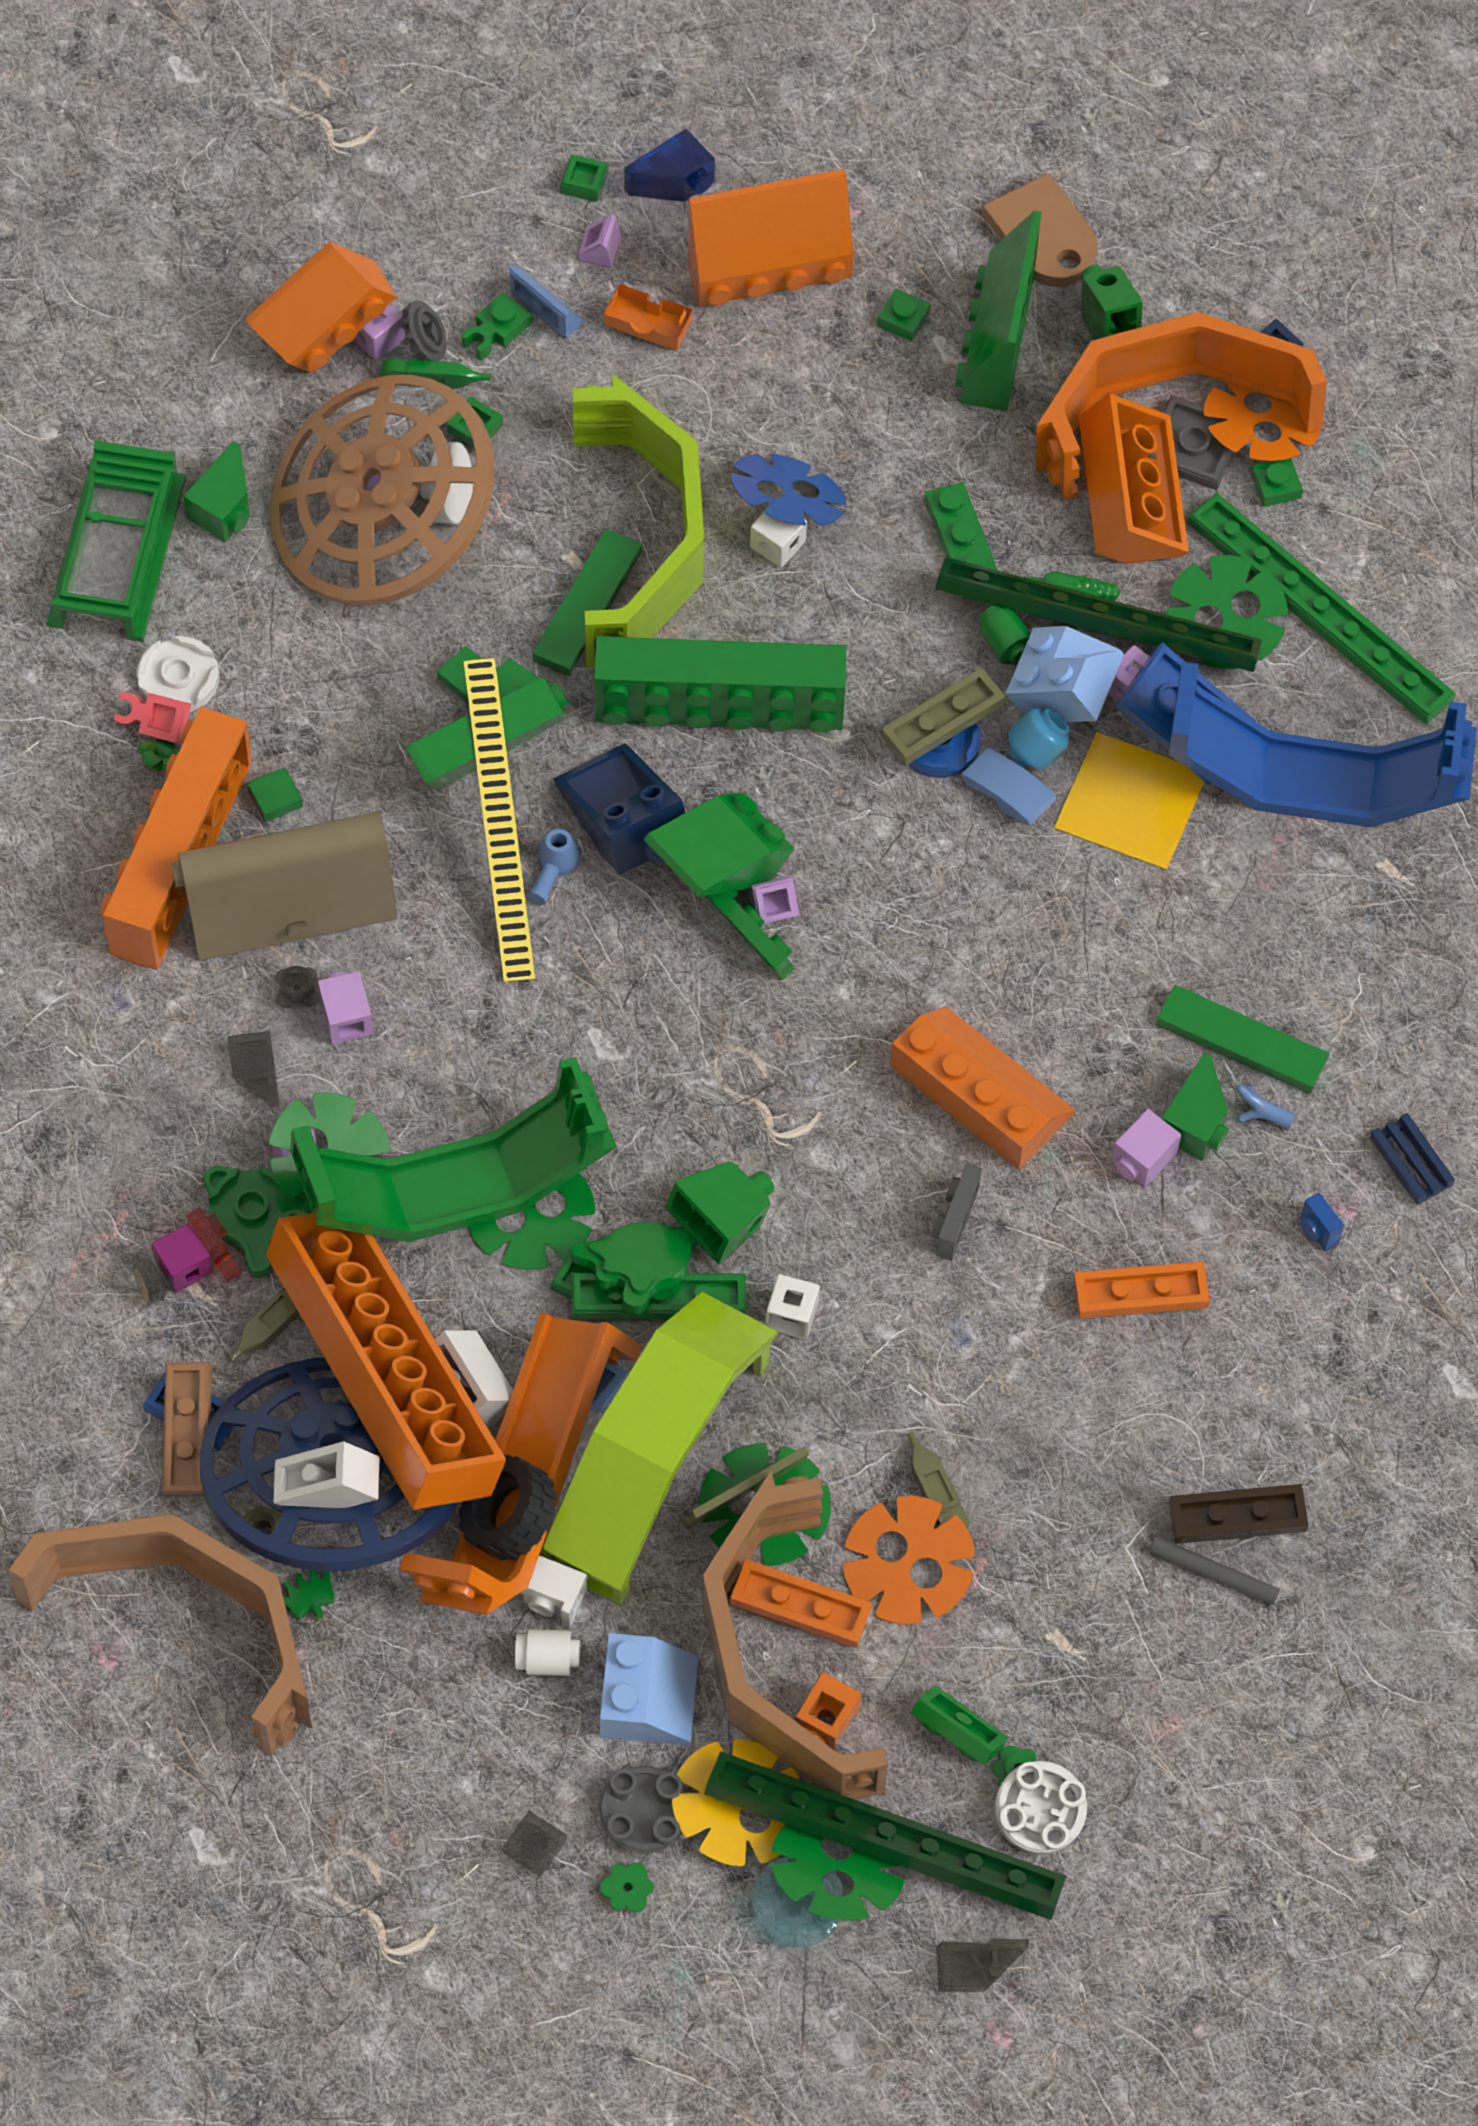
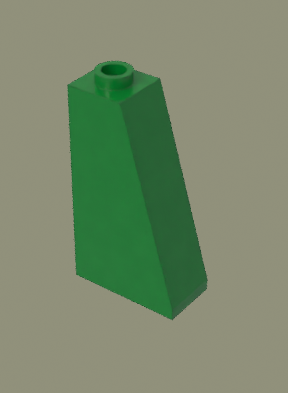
M543 676L500 698L506 752L568 718L563 708L569 704L565 693L558 682L551 685ZM470 714L406 746L426 784L438 791L477 770Z

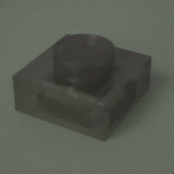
M528 1811L504 1844L503 1853L541 1877L566 1843L567 1835L531 1811Z

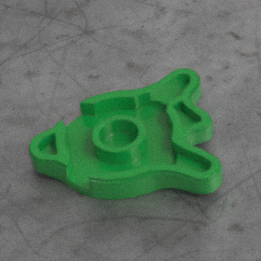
M223 1166L211 1167L203 1177L204 1188L208 1193V1212L211 1226L226 1244L241 1251L251 1276L255 1278L267 1276L272 1269V1265L266 1257V1253L278 1218L310 1214L304 1210L307 1201L305 1192L302 1191L295 1198L289 1200L278 1186L271 1169L258 1166L259 1170L240 1171L239 1168L230 1169Z
M637 1222L620 1227L605 1238L575 1243L571 1248V1259L578 1266L594 1270L596 1284L599 1288L605 1290L616 1286L623 1288L622 1305L624 1310L630 1314L638 1315L646 1310L653 1295L672 1288L685 1278L690 1255L696 1248V1241L683 1227H670L654 1222Z

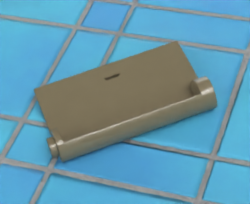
M379 811L178 853V862L171 863L176 888L185 887L199 961L398 919L387 840Z

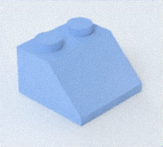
M609 1633L600 1713V1737L691 1745L699 1657L655 1637Z

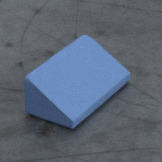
M515 265L510 268V293L562 337L567 338L584 324L585 319L532 274Z

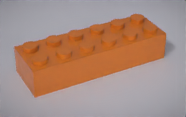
M201 706L194 721L189 719L184 726L181 743H183L178 755H171L165 771L167 779L162 789L157 788L154 791L149 805V812L151 813L146 824L140 823L133 838L134 849L129 859L124 858L121 861L116 877L118 884L113 894H106L100 909V917L104 919L105 924L104 937L108 940L110 955L154 970H158L188 905L185 887L176 888L171 863L179 861L178 853L216 844L252 765L247 721Z

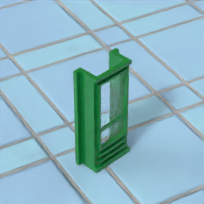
M95 440L94 453L90 460L46 623L47 627L63 629L68 611L124 620L127 640L143 642L183 493L186 474L178 473L175 453Z

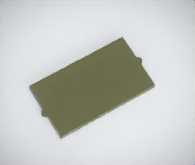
M804 1446L693 1509L688 1516L683 1518L684 1526L686 1529H689L760 1488L770 1471H772L773 1479L775 1480L798 1467L808 1458L809 1452Z

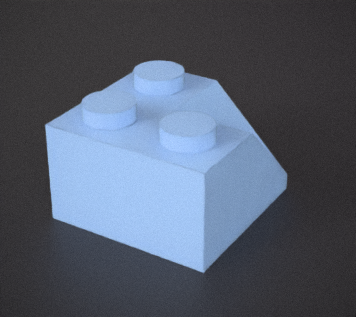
M1068 626L1033 628L1005 694L1023 716L1034 708L1043 710L1050 708L1060 714L1066 722L1097 721L1124 654L1120 649Z

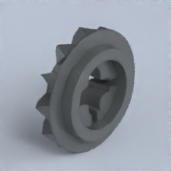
M417 300L409 303L406 308L402 309L403 320L401 321V326L406 333L404 339L410 343V351L416 352L418 359L422 361L442 360L446 353L447 340L441 319L425 302Z

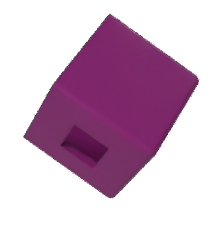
M190 1223L151 1244L155 1263L175 1293L213 1273L211 1257Z

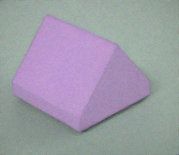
M613 214L608 215L586 227L578 253V258L581 261L608 267L613 266L622 237L616 216Z
M791 875L751 885L749 899L752 908L760 915L765 924L800 916L793 877Z

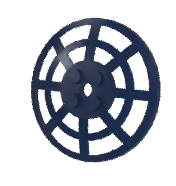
M325 1357L291 1362L259 1375L229 1396L214 1414L204 1433L199 1453L200 1483L205 1501L216 1521L233 1539L250 1551L273 1562L300 1569L342 1571L374 1566L400 1557L423 1544L442 1528L455 1511L459 1502L433 1506L414 1524L384 1539L380 1537L373 1516L385 1512L405 1498L398 1484L379 1496L378 1500L348 1508L326 1509L282 1506L274 1503V1490L265 1482L262 1476L275 1471V1460L340 1442L349 1443L379 1456V1476L383 1472L393 1477L351 1402L349 1404L324 1402L318 1389L342 1388L336 1377L312 1379L309 1375L310 1372L332 1370ZM290 1377L294 1384L272 1395L255 1412L234 1410L249 1396L272 1383ZM299 1394L307 1407L290 1420L268 1415L281 1403ZM221 1425L245 1427L239 1444L241 1467L216 1479L213 1470V1447L219 1427ZM258 1430L281 1435L279 1441L280 1451L254 1461L253 1443ZM248 1483L252 1491L263 1502L282 1513L272 1536L259 1531L242 1519L227 1503L223 1495ZM299 1520L320 1524L355 1522L363 1545L345 1548H317L289 1543Z

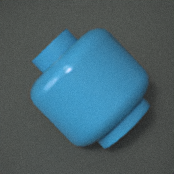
M1034 708L1029 710L1009 730L1010 756L1018 765L1024 768L1028 765L1038 770L1047 768L1068 748V733L1070 731L1068 724L1053 709L1046 708L1043 710Z

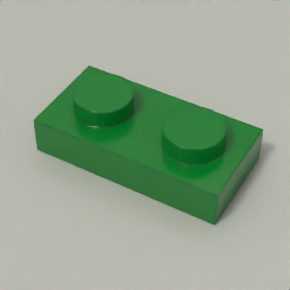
M934 1686L921 1696L910 1712L921 1720L922 1725L934 1734L942 1735L955 1744L960 1753L966 1758L978 1761L983 1765L999 1754L1009 1739L1004 1733L938 1686Z

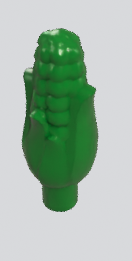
M1052 571L1046 573L1044 578L1024 576L1028 579L1113 601L1117 600L1120 596V589L1115 583L1087 578V575L1076 576Z

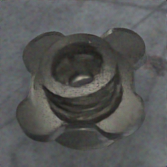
M291 966L277 972L275 980L279 984L280 993L276 996V1001L279 1006L289 1008L292 1004H304L310 1007L317 1003L319 997L318 993L314 990L317 973L314 969ZM295 985L301 986L300 990H294L293 987Z

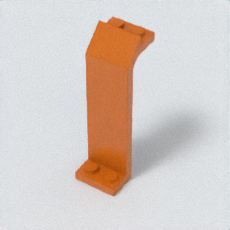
M540 1312L495 1441L503 1455L520 1457L548 1474L547 1477L553 1480V1488L556 1491L557 1499L554 1504L556 1507L606 1363L617 1365L619 1359L637 1362L642 1345L607 1322H601V1324L552 1317L547 1313ZM519 1488L510 1492L502 1502L496 1517L497 1528L506 1522L513 1513L519 1497ZM547 1531L544 1532L541 1541L531 1548V1551L525 1555L521 1554L517 1559L513 1560L509 1558L500 1560L478 1549L465 1540L463 1537L464 1533L462 1532L451 1561L406 1553L403 1556L399 1570L415 1578L413 1585L423 1590L420 1602L488 1615L528 1588Z

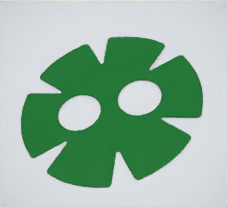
M1217 555L1209 558L1212 580L1208 578L1197 564L1193 563L1184 570L1174 582L1169 594L1191 606L1168 608L1166 610L1167 615L1194 621V616L1198 609L1204 606H1212L1217 608L1223 616V624L1220 629L1262 640L1258 660L1264 659L1276 648L1283 637L1285 629L1265 620L1264 617L1286 616L1288 608L1285 594L1280 584L1267 569H1263L1246 583L1252 564L1250 559L1234 555ZM1250 591L1258 597L1260 608L1257 614L1249 618H1243L1234 613L1231 601L1238 592ZM1202 660L1203 664L1210 667L1237 669L1220 663Z
M330 1092L313 1094L316 1119L313 1118L300 1100L290 1104L275 1122L269 1140L270 1145L290 1151L292 1129L309 1125L310 1128H317L325 1134L328 1142L327 1149L365 1156L385 1153L391 1150L388 1136L372 1111H368L351 1125L350 1122L356 1106V1100L342 1094ZM292 1155L270 1159L271 1171L278 1186L287 1198L292 1200L304 1190ZM307 1199L304 1210L312 1213Z
M579 1173L556 1189L566 1199V1208L560 1215L546 1217L539 1213L536 1204L524 1211L526 1223L517 1232L509 1233L501 1230L496 1223V1219L469 1226V1230L475 1242L487 1255H491L509 1241L503 1259L504 1265L517 1269L547 1268L546 1244L564 1261L572 1245L577 1242L587 1241L592 1228L572 1220L570 1217L594 1215L596 1213L591 1188L585 1178Z
M766 1443L742 1446L724 1455L723 1460L735 1476V1479L710 1469L701 1487L699 1506L769 1467ZM783 1446L774 1463L796 1452V1450ZM807 1458L798 1467L775 1479L774 1483L775 1486H779L785 1480L798 1476L807 1477L808 1480L813 1479L820 1473V1470ZM821 1486L823 1491V1497L820 1498L822 1514H819L821 1526L800 1530L815 1539H821L830 1519L831 1496L828 1486ZM727 1506L702 1521L706 1523L729 1520L710 1535V1539L719 1549L741 1515L735 1514ZM796 1532L771 1536L761 1542L762 1558L765 1566L788 1563L808 1552L807 1547Z
M787 1824L782 1827L775 1837L771 1851L796 1860V1862L773 1864L771 1868L775 1879L784 1893L793 1901H798L815 1890L816 1893L809 1908L811 1913L842 1921L867 1919L869 1915L861 1896L865 1897L879 1910L885 1911L895 1902L902 1890L904 1879L879 1871V1869L899 1867L900 1865L853 1849L851 1856L846 1859H832L822 1850L821 1843L824 1839L823 1837L813 1835ZM830 1871H842L852 1878L854 1889L847 1896H834L824 1889L822 1884L823 1876Z

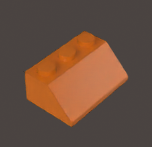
M329 241L245 319L248 325L288 364L314 373L317 369L325 366L329 358L344 344L351 342L365 325L372 319L380 316L384 312L385 307L396 298V295L376 261Z

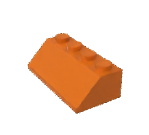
M1109 393L1078 416L1096 554L1125 564L1184 556L1189 553L1171 417L1168 414ZM1151 453H1156L1157 459L1147 456Z
M948 1007L920 1015L892 1043L890 1067L1018 1170L1075 1114L1073 1107Z

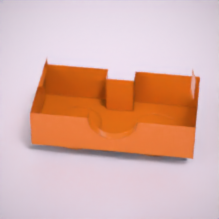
M622 284L618 285L604 313L605 326L678 351L693 321V309L662 299L660 305L650 302V294Z

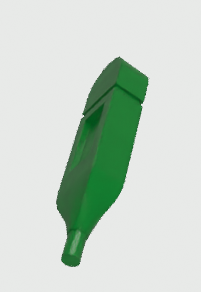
M406 359L384 360L381 365L380 377L388 375H415L433 379L451 389H459L479 380L491 381V374H479L460 363L422 360L406 361Z

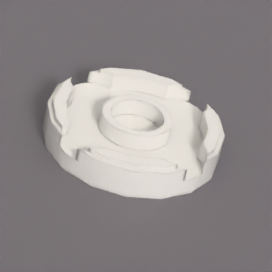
M185 636L171 637L169 641L162 643L158 641L150 645L141 655L136 669L139 691L145 700L148 693L184 701L192 704L190 712L206 705L215 695L220 681L218 663L211 649L199 640Z

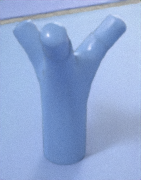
M1239 1084L1236 1087V1091L1252 1106L1251 1110L1237 1116L1240 1123L1251 1119H1266L1289 1130L1296 1114L1263 1099L1252 1086L1245 1088L1242 1084Z

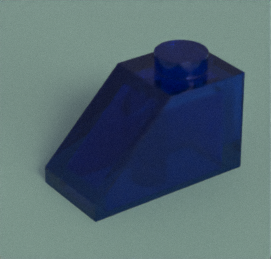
M686 128L624 167V191L629 196L684 202L695 194L704 193L715 182V158Z

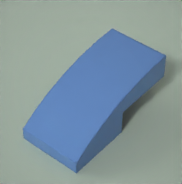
M989 747L962 773L966 786L996 800L1000 812L1028 826H1031L1057 800L1055 793L1035 776Z

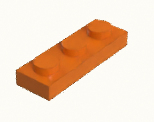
M1204 1261L1074 1272L1073 1282L1079 1319L1208 1308L1210 1303Z
M745 1559L730 1598V1605L856 1649L872 1610V1602Z

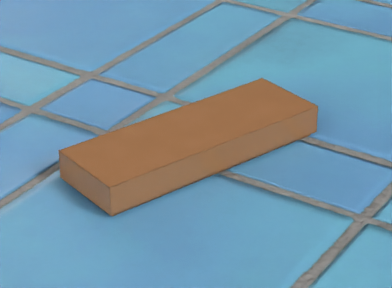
M210 1362L165 1363L162 1495L165 1497L204 1496L200 1483L199 1453L204 1433L211 1422L212 1364Z

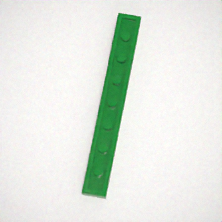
M1217 492L1189 515L1187 524L1224 555L1240 556L1252 561L1248 574L1251 578H1254L1263 569H1267L1280 584L1289 610L1427 725L1449 705L1450 701H1454L1456 693Z

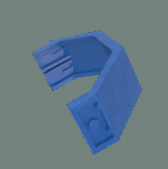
M1182 662L1168 755L1254 810L1374 827L1469 800L1477 727H1472V721L1465 720L1466 703L1450 701L1444 725L1437 731L1383 746H1365L1268 730L1199 687L1197 684L1199 664Z

